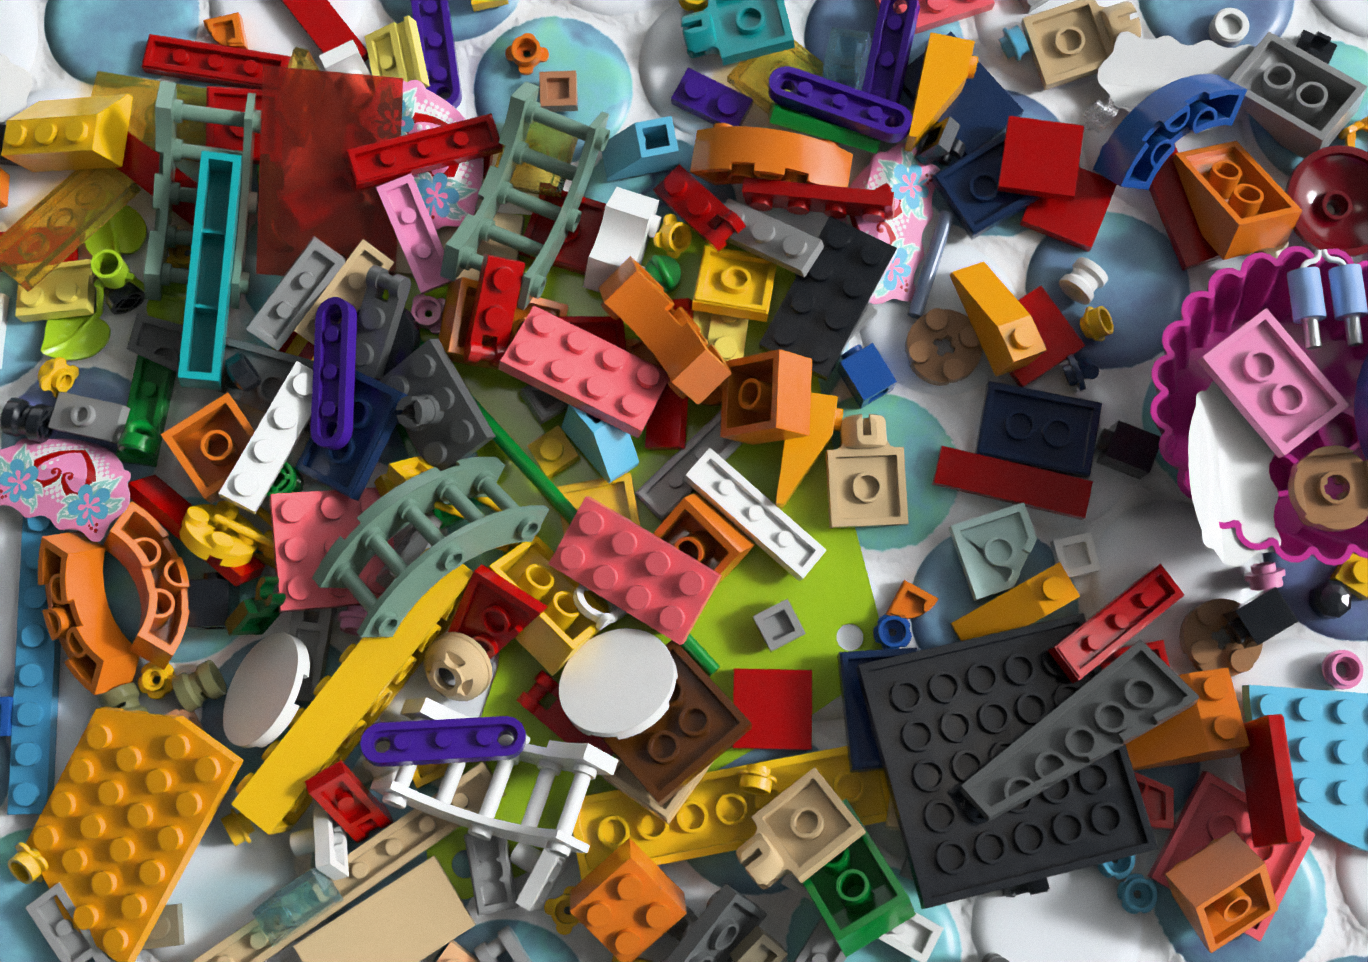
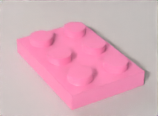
M1267 308L1197 361L1278 458L1288 454L1349 406Z

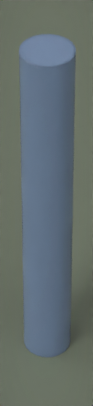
M949 211L940 212L907 313L908 316L915 319L923 316L955 215Z

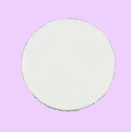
M624 628L602 633L587 641L568 660L564 667L559 683L561 706L572 724L588 736L617 737L618 739L634 736L655 724L669 708L668 702L673 694L676 679H678L676 664L665 644L656 636L646 631Z
M284 632L270 634L259 641L241 662L229 686L223 709L224 732L232 744L242 748H253L256 746L263 748L273 742L292 721L299 708L294 703L299 693L302 679L308 678L310 672L308 650L300 639Z

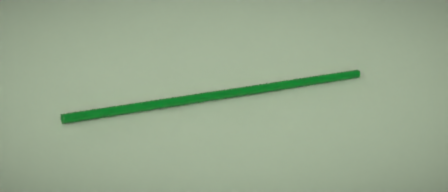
M340 254L347 261L348 258L344 254ZM422 339L420 341V346L424 344ZM472 395L496 436L492 440L561 516L571 524L578 510ZM691 634L688 635L684 644L680 645L709 677L720 668L719 664Z

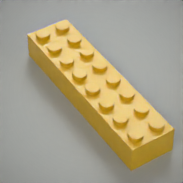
M462 564L439 580L408 612L393 637H363L357 645L355 643L349 645L339 658L338 662L341 663V666L332 677L327 675L318 683L313 691L316 697L306 709L302 707L296 712L288 725L290 730L281 741L275 740L265 750L261 757L264 761L255 774L252 772L247 774L235 789L238 796L231 805L268 835L291 831L313 803L305 781L340 760L343 763L361 742V737L365 730L375 724L422 664L425 652L430 644L437 637L448 631L473 571Z

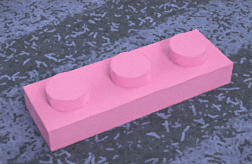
M412 173L376 187L421 294L423 295L453 282L440 276L444 249Z

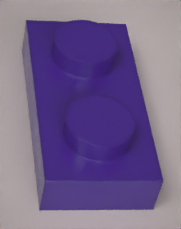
M687 68L671 97V104L713 125L715 123H727L732 126H742L753 106V99L693 69Z

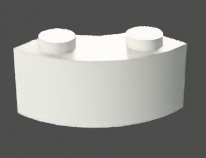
M616 187L605 206L600 230L588 257L583 287L600 292L598 288L629 256L641 265L650 237H655L661 225L662 217L656 215L659 200Z

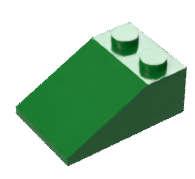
M846 798L842 802L861 824L866 833L805 880L803 885L844 956L848 957L914 917L916 913L909 896Z

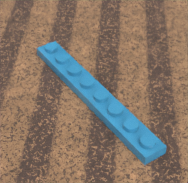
M40 515L32 518H25L23 516L7 815L41 814L54 790L61 643L59 639L52 641L42 610L48 609L45 585H38V558L42 536L66 533V530H59L49 518Z

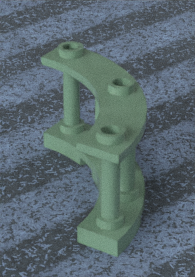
M160 81L155 104V151L160 152L159 173L154 175L152 208L156 210L154 231L150 230L143 273L145 299L161 301L163 286H170L171 283H188L189 269L173 268L171 263H167L169 248H176V245H192L193 231L178 230L176 225H171L173 205H179L180 202L196 204L197 189L181 187V183L175 182L176 162H182V159L200 161L201 150L242 156L239 221L231 281V308L239 309L241 294L248 295L250 272H244L249 215H256L258 206V192L251 191L255 133L261 134L263 110H256L255 93H248L245 112L184 104V100L177 99L176 83ZM183 120L244 127L243 151L184 144L183 139H177V123H182Z
M526 81L510 98L508 112L499 143L505 145L498 168L492 165L489 167L478 192V198L483 201L475 216L467 213L459 228L445 244L440 273L441 277L455 281L464 269L468 271L473 268L481 271L484 256L477 254V248L482 240L488 242L491 239L533 256L536 259L526 273L523 272L521 291L517 307L522 310L527 307L533 297L536 299L540 298L546 285V276L568 232L576 230L582 214L578 208L586 191L599 151H604L610 137V130L606 129L608 113L602 111L591 125L587 126L542 108L541 103L536 101L539 86ZM538 122L585 141L578 166H573L530 149L529 144L525 142L530 124ZM524 162L572 181L563 206L559 207L514 189L510 181L517 164L522 165ZM509 202L556 221L545 244L496 226L493 219L500 205H505Z
M474 457L457 460L454 467L443 471L434 467L410 478L374 502L357 517L360 524L346 539L340 536L322 559L312 579L320 588H347L367 611L368 614L357 631L360 637H393L408 612L439 580L466 561L486 551L507 544L532 542L535 535L539 532L549 509L545 505L520 507L497 484V480L505 467L497 457ZM489 497L501 511L484 516L468 498ZM436 501L445 504L451 503L470 524L445 537L425 514L436 509L434 507ZM411 523L432 547L408 566L387 541ZM375 554L396 576V579L378 599L359 577V574Z

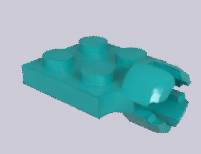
M708 0V7L706 9L684 15L680 22L681 27H683L682 33L689 57L695 59L711 54L719 55L723 66L795 48L784 0Z

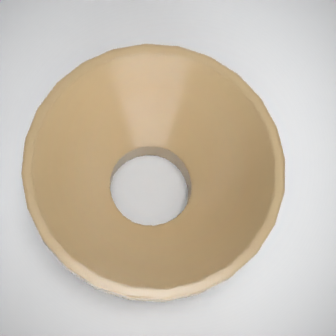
M457 632L442 634L430 644L425 652L424 669L430 685L441 695L459 702L472 700L482 694L491 683L492 666L486 651L478 642L465 634ZM440 668H445L454 675L455 685H449L441 679L439 674Z

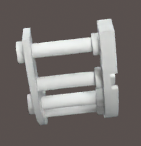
M427 697L406 699L400 712L401 715L413 721L471 718ZM502 735L498 742L502 746H508L513 742V737ZM526 735V745L521 754L510 760H498L479 814L450 805L466 762L448 764L435 799L409 788L417 765L399 766L394 781H373L370 789L384 795L382 801L392 807L405 809L407 805L443 820L469 828L468 833L476 838L490 841L493 835L523 844L542 847L553 855L568 858L570 852L588 853L590 845L571 835L590 780H594L596 775H614L618 759L589 743H566L549 740L547 748L529 744L530 738ZM519 760L535 764L540 770L521 825L494 819L513 765H518ZM561 770L574 773L575 776L557 828H537L555 776H559Z

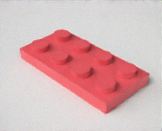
M533 306L500 360L498 367L499 370L638 439L670 379L665 370L536 306Z
M586 496L549 562L550 566L679 645L684 644L722 577L721 574L590 496Z

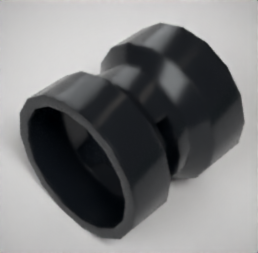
M96 275L93 277V283L98 279ZM127 282L126 285L118 289L104 288V294L107 297L106 304L113 314L119 315L130 312L140 306L145 300L144 291L131 282Z
M16 397L11 398L7 401L1 413V430L7 435L17 437L23 434L29 440L40 443L46 442L54 430L48 427L54 408L44 404L32 406L27 400Z

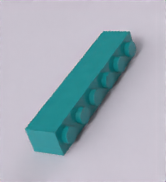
M201 150L178 369V380L181 387L221 391L241 195V155Z

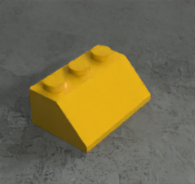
M129 94L38 101L7 120L1 156L31 172L122 167L133 97Z
M535 535L532 542L521 543L489 565L488 568L548 606L515 639L553 676L567 664L568 660L587 641L594 638L601 630L596 629V622L581 614L574 604L573 594L580 583L549 565L554 552ZM590 590L584 592V598L592 608L604 614L610 613L609 606L596 593Z

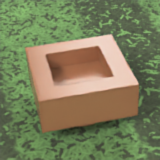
M576 70L539 72L541 107L552 112L578 111Z

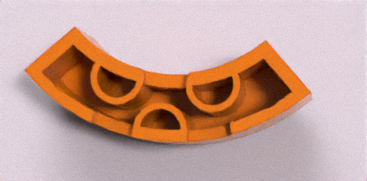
M715 123L713 128L697 130L690 173L715 186L743 184L744 177H758L768 180L848 187L853 154L840 148L839 143L827 139H816L777 129Z
M631 256L598 288L603 299L602 308L614 320L617 321L621 318L644 342L670 378L668 381L669 387L680 398L685 399L688 396L699 405L732 374L715 346L711 344L708 348L706 347L708 342L700 333L701 329L682 307H678L676 310L672 308L674 303L664 292L665 289Z
M131 501L127 510L122 513L111 528L103 546L106 547L107 552L118 559L126 568L139 594L141 604L140 625L136 638L129 650L164 670L177 650L186 630L190 611L188 610V588L190 585L183 559L178 556L169 541L167 531L147 511Z
M81 531L42 536L38 558V585H45L48 609L42 610L52 641L59 639L69 658L64 662L66 667L93 695L102 694L118 686L132 683L140 656L129 650L132 643L121 632L108 605L103 579L106 547L98 542H92Z

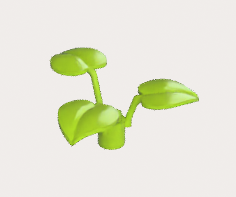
M104 192L92 208L84 230L85 247L93 256L91 259V269L98 278L94 282L96 287V310L93 315L49 319L46 323L44 340L40 349L48 357L54 359L62 357L66 361L83 360L96 355L106 346L111 336V329L105 321L100 319L104 312L105 287L118 289L126 285L127 282H131L145 292L144 283L133 273H130V269L122 259L121 254L131 255L141 249L147 239L146 223L135 209L123 203L109 192ZM171 283L170 286H163L161 301L148 300L146 306L148 316L183 325L187 284Z

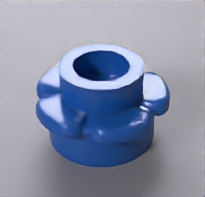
M884 614L878 619V625L873 629L874 639L882 645L883 649L906 647L912 638V633L909 629L910 623L906 618ZM890 629L896 630L895 636L889 634Z

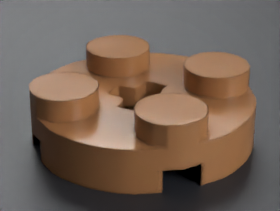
M934 308L921 316L912 325L905 341V351L913 372L923 381L937 386L956 383L967 378L978 365L982 355V346L969 318L960 312L949 309ZM943 339L950 341V346L954 349L953 354L946 352L944 356L938 355V347L933 344L934 341H942Z
M1332 445L1318 448L1296 462L1290 470L1288 494L1299 520L1306 526L1316 527L1328 532L1344 531L1364 522L1368 516L1367 460L1362 461L1357 455L1352 453L1354 452L1347 447ZM1328 478H1333L1334 484L1342 485L1343 492L1337 494L1336 500L1332 499L1325 492L1324 485L1328 484Z
M1213 599L1198 605L1185 616L1180 628V646L1183 653L1187 654L1189 660L1193 663L1192 665L1198 671L1229 668L1232 677L1249 671L1258 660L1263 643L1244 649L1242 644H1237L1231 638L1226 629L1228 622L1223 614L1241 603L1230 599ZM1221 628L1225 629L1226 634L1230 636V643L1225 644L1223 649L1218 648V641L1212 639V633L1219 632Z

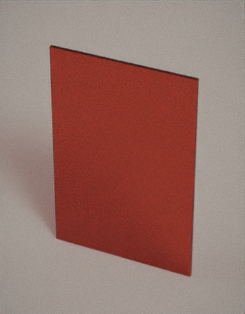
M263 65L256 274L284 276L313 236L343 256L346 261L362 239H364L394 262L388 270V274L392 276L396 274L394 271L396 270L397 236L376 188L385 183L357 190L345 150L401 136L403 78Z

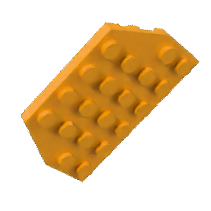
M114 707L96 708L26 841L28 847L37 849L49 865V868L42 872L48 888L50 889L60 882L76 907L72 919L56 895L54 900L63 918L70 920L73 923V928L80 933L79 929H89L96 946L116 962H135L244 760L184 716L151 714L147 711L139 710L127 711Z

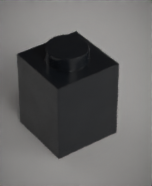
M1118 420L1109 429L1104 428L1095 447L1096 450L1100 451L1096 463L1140 480L1151 471L1159 450L1161 436Z
M218 572L203 573V579L190 580L188 627L199 630L226 629L224 622L240 603V585L234 586Z
M1277 587L1261 591L1223 614L1228 622L1226 629L1229 635L1237 644H1242L1244 649L1258 646L1298 622Z

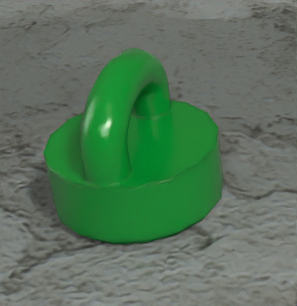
M654 255L645 266V270L665 289L664 292L666 294L672 293L678 288L681 282V269L675 259L665 255Z
M139 419L133 420L127 424L125 431L121 433L117 447L122 453L130 457L152 460L156 458L159 449V435L155 427L150 423ZM135 430H143L148 434V436L136 433Z

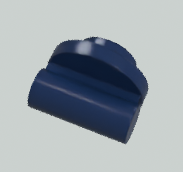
M1070 354L1067 356L1068 364L1062 366L1069 386L1077 385L1080 391L1086 390L1084 379H1095L1099 375V368L1088 357H1082L1077 363L1074 355Z

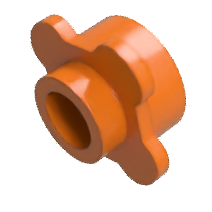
M525 33L517 37L513 41L512 46L507 47L505 51L507 60L514 61L522 75L532 74L535 66L540 62H546L549 58L547 48L540 47L538 40L531 33ZM530 52L531 54L530 56L525 57L524 53Z

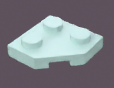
M1024 502L949 527L974 601L1014 588L1020 576V571L1037 540Z

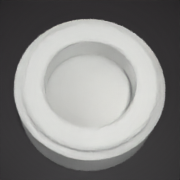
M1235 8L1220 10L1209 24V35L1212 41L1226 48L1238 45L1249 31L1248 18L1242 11Z

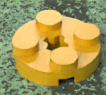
M219 501L217 505L200 504L188 508L182 520L179 534L183 544L193 554L206 561L209 555L222 559L220 565L226 567H238L251 561L259 542L213 520V516L219 514L262 534L249 520L239 514V509L236 505L228 501Z

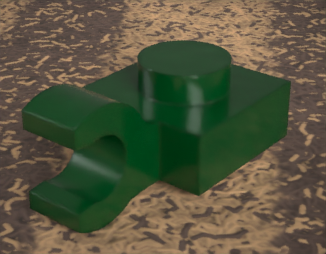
M278 577L260 578L256 585L255 598L243 600L237 605V608L224 622L229 636L263 635L280 616L279 607L285 602L286 595L285 593H273L275 585L279 582Z

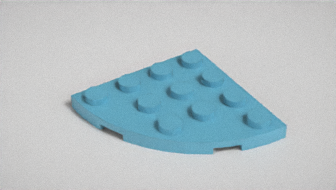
M1242 685L1243 709L1246 722L1266 715L1282 714L1284 716L1299 815L1319 831L1333 836L1352 848L1368 852V693Z

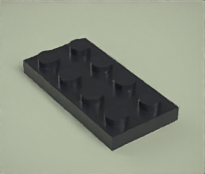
M831 216L818 237L823 242V250L805 278L797 274L759 343V348L766 352L780 349L811 358L812 375L826 382L897 254V247Z

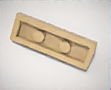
M362 239L294 331L314 345L315 318L321 303L328 298L339 297L352 304L357 312L367 288L366 275L370 267L378 265L389 270L394 262Z

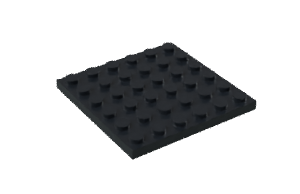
M1084 613L864 663L855 668L921 909L1158 849L1126 745L1121 746L989 822L960 792L962 784L1102 671L1099 664L1081 680L1072 683L1048 651L1086 621Z

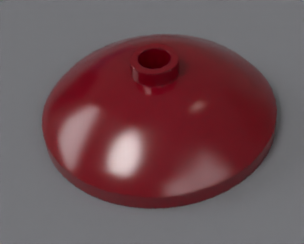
M1343 145L1329 146L1313 152L1296 166L1288 179L1285 189L1287 195L1302 209L1301 215L1293 229L1294 232L1313 250L1339 249L1345 251L1350 257L1368 253V152L1356 147ZM1327 204L1334 208V214L1329 213L1326 208Z

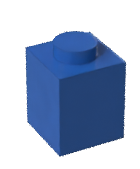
M873 343L865 348H862L860 344L856 345L841 355L843 360L840 361L837 372L860 409L894 389L897 381Z

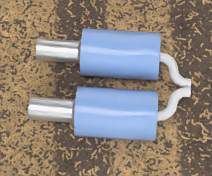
M1327 249L1315 250L1313 258L1302 262L1299 269L1287 273L1293 322L1303 324L1306 349L1312 350L1322 347L1318 321L1327 317L1320 269L1318 267H1307L1317 263L1321 255L1325 261L1339 265L1328 270L1334 318L1337 321H1344L1349 347L1364 344L1360 318L1368 315L1361 265L1346 264L1343 259L1330 256Z

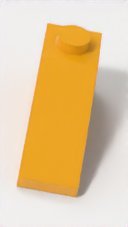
M930 33L911 114L912 123L906 138L904 151L911 152L962 92L966 79L974 78L978 63V57L972 56L975 41Z
M984 261L950 273L949 276L996 377L1029 365L1047 350L1031 315Z
M811 392L810 436L784 440L775 505L780 510L787 504L832 438L833 431L840 432L843 409L837 408L838 396Z
M1059 562L950 624L960 641L1029 626L1079 598L1080 595Z

